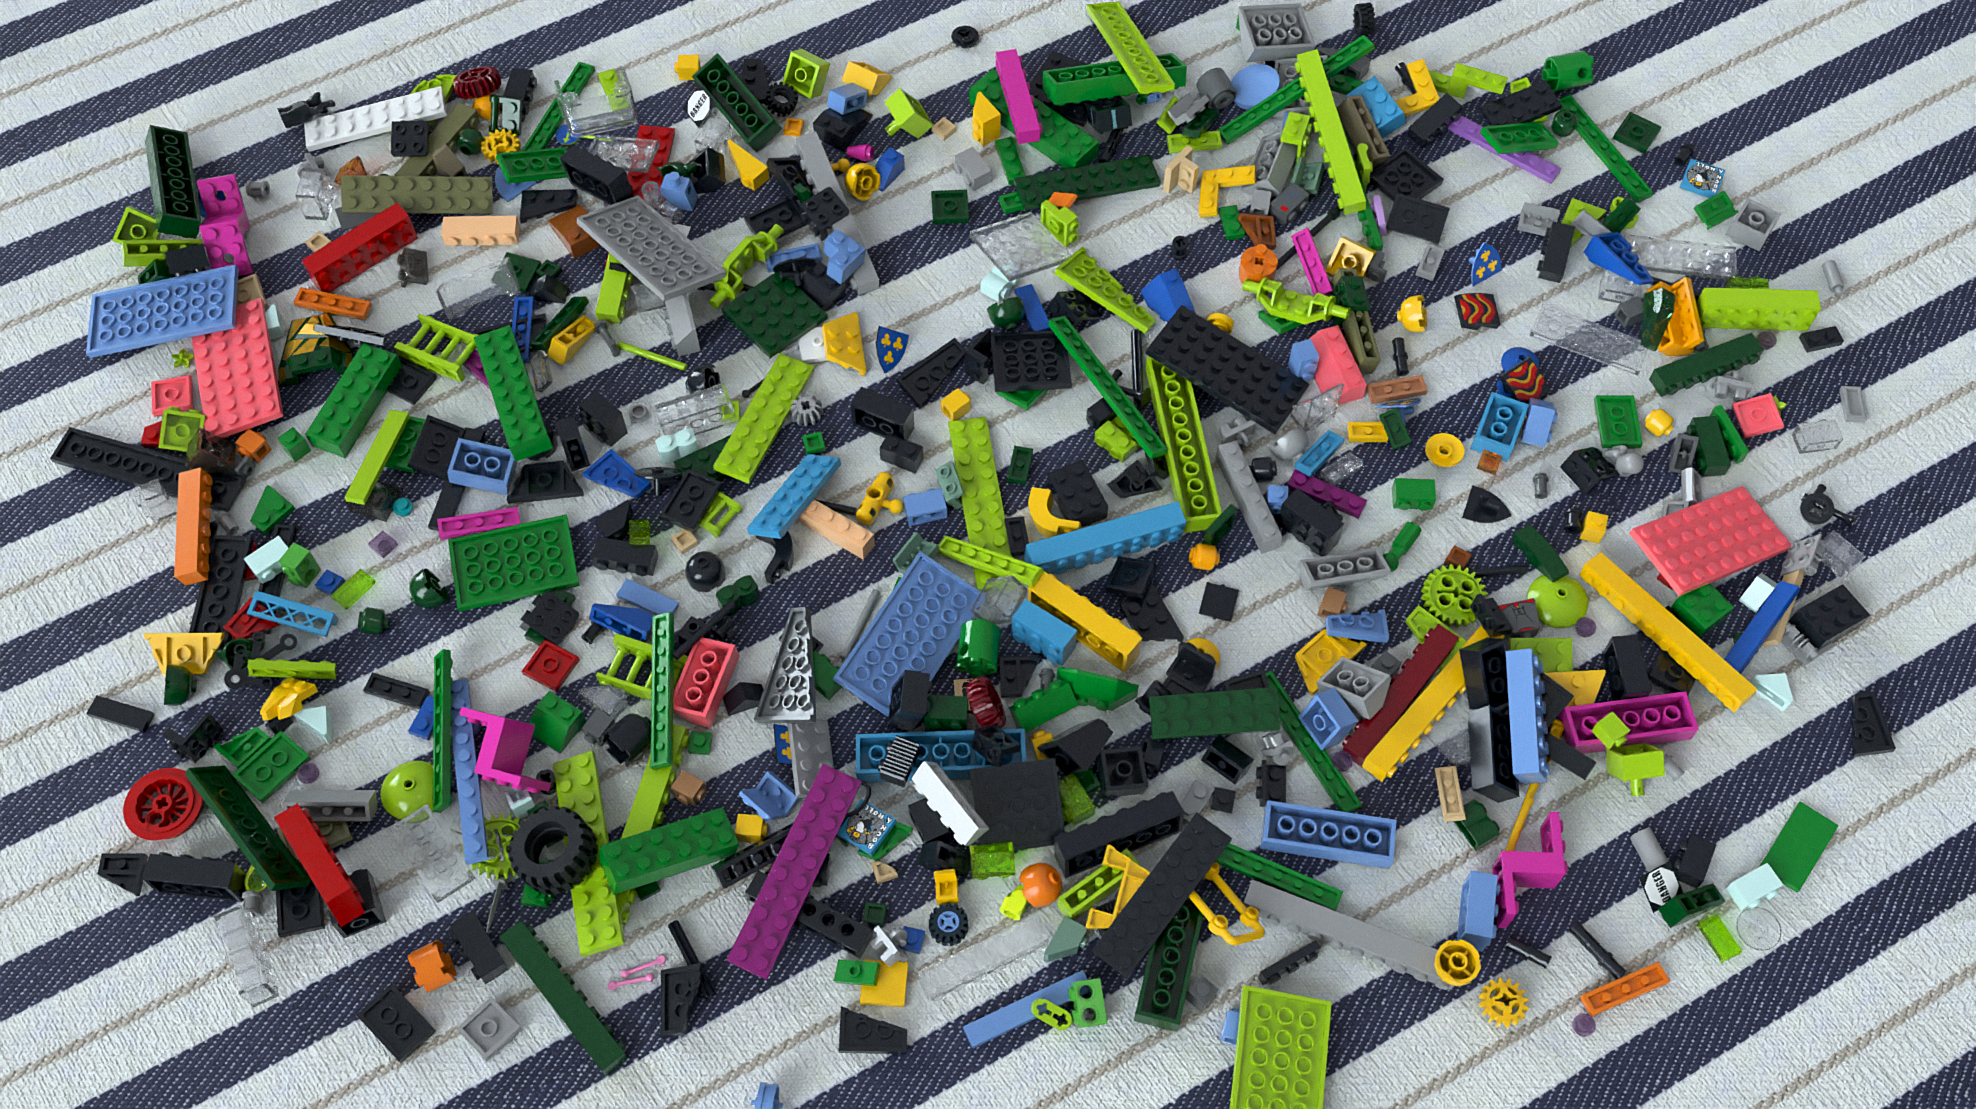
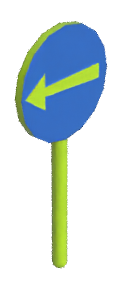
M565 124L556 132L557 141L563 145L574 144L580 138L613 141L612 137L583 135L581 128L576 124Z

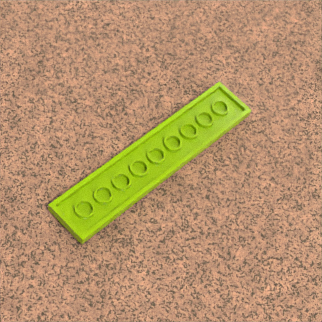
M1119 1L1087 4L1086 11L1140 94H1150L1151 92L1164 93L1174 90L1175 83Z
M986 417L948 421L955 467L964 491L961 501L968 542L1012 557L1004 523L1005 516ZM973 567L976 587L982 593L1017 588L1016 581Z
M593 750L553 763L559 808L566 807L579 814L590 826L597 838L598 853L594 854L597 859L595 864L590 867L592 871L589 875H585L582 878L584 881L580 884L576 883L573 885L574 888L571 889L579 950L582 957L625 944L618 894L613 895L598 859L600 846L609 843L596 754ZM563 836L564 845L566 849L568 844V836Z

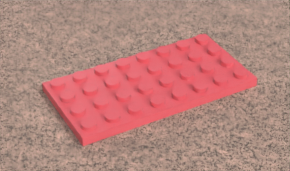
M261 297L236 307L235 328L192 337L202 412L205 415L206 439L210 443L284 416L270 333L265 316V304Z
M1743 486L1635 527L1629 532L1678 596L1782 554L1792 547L1786 536L1783 535Z

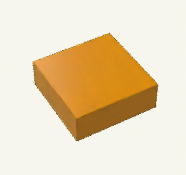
M787 117L783 134L796 137L801 136L805 124L804 120Z

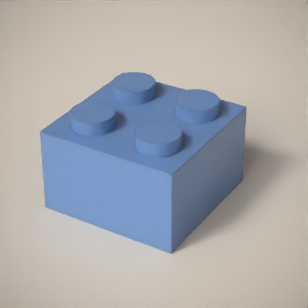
M1335 688L1317 694L1298 716L1321 751L1339 744L1358 722Z

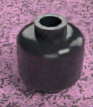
M1271 457L1254 458L1251 465H1249L1256 483L1270 482L1274 479V476H1277L1276 461H1272Z

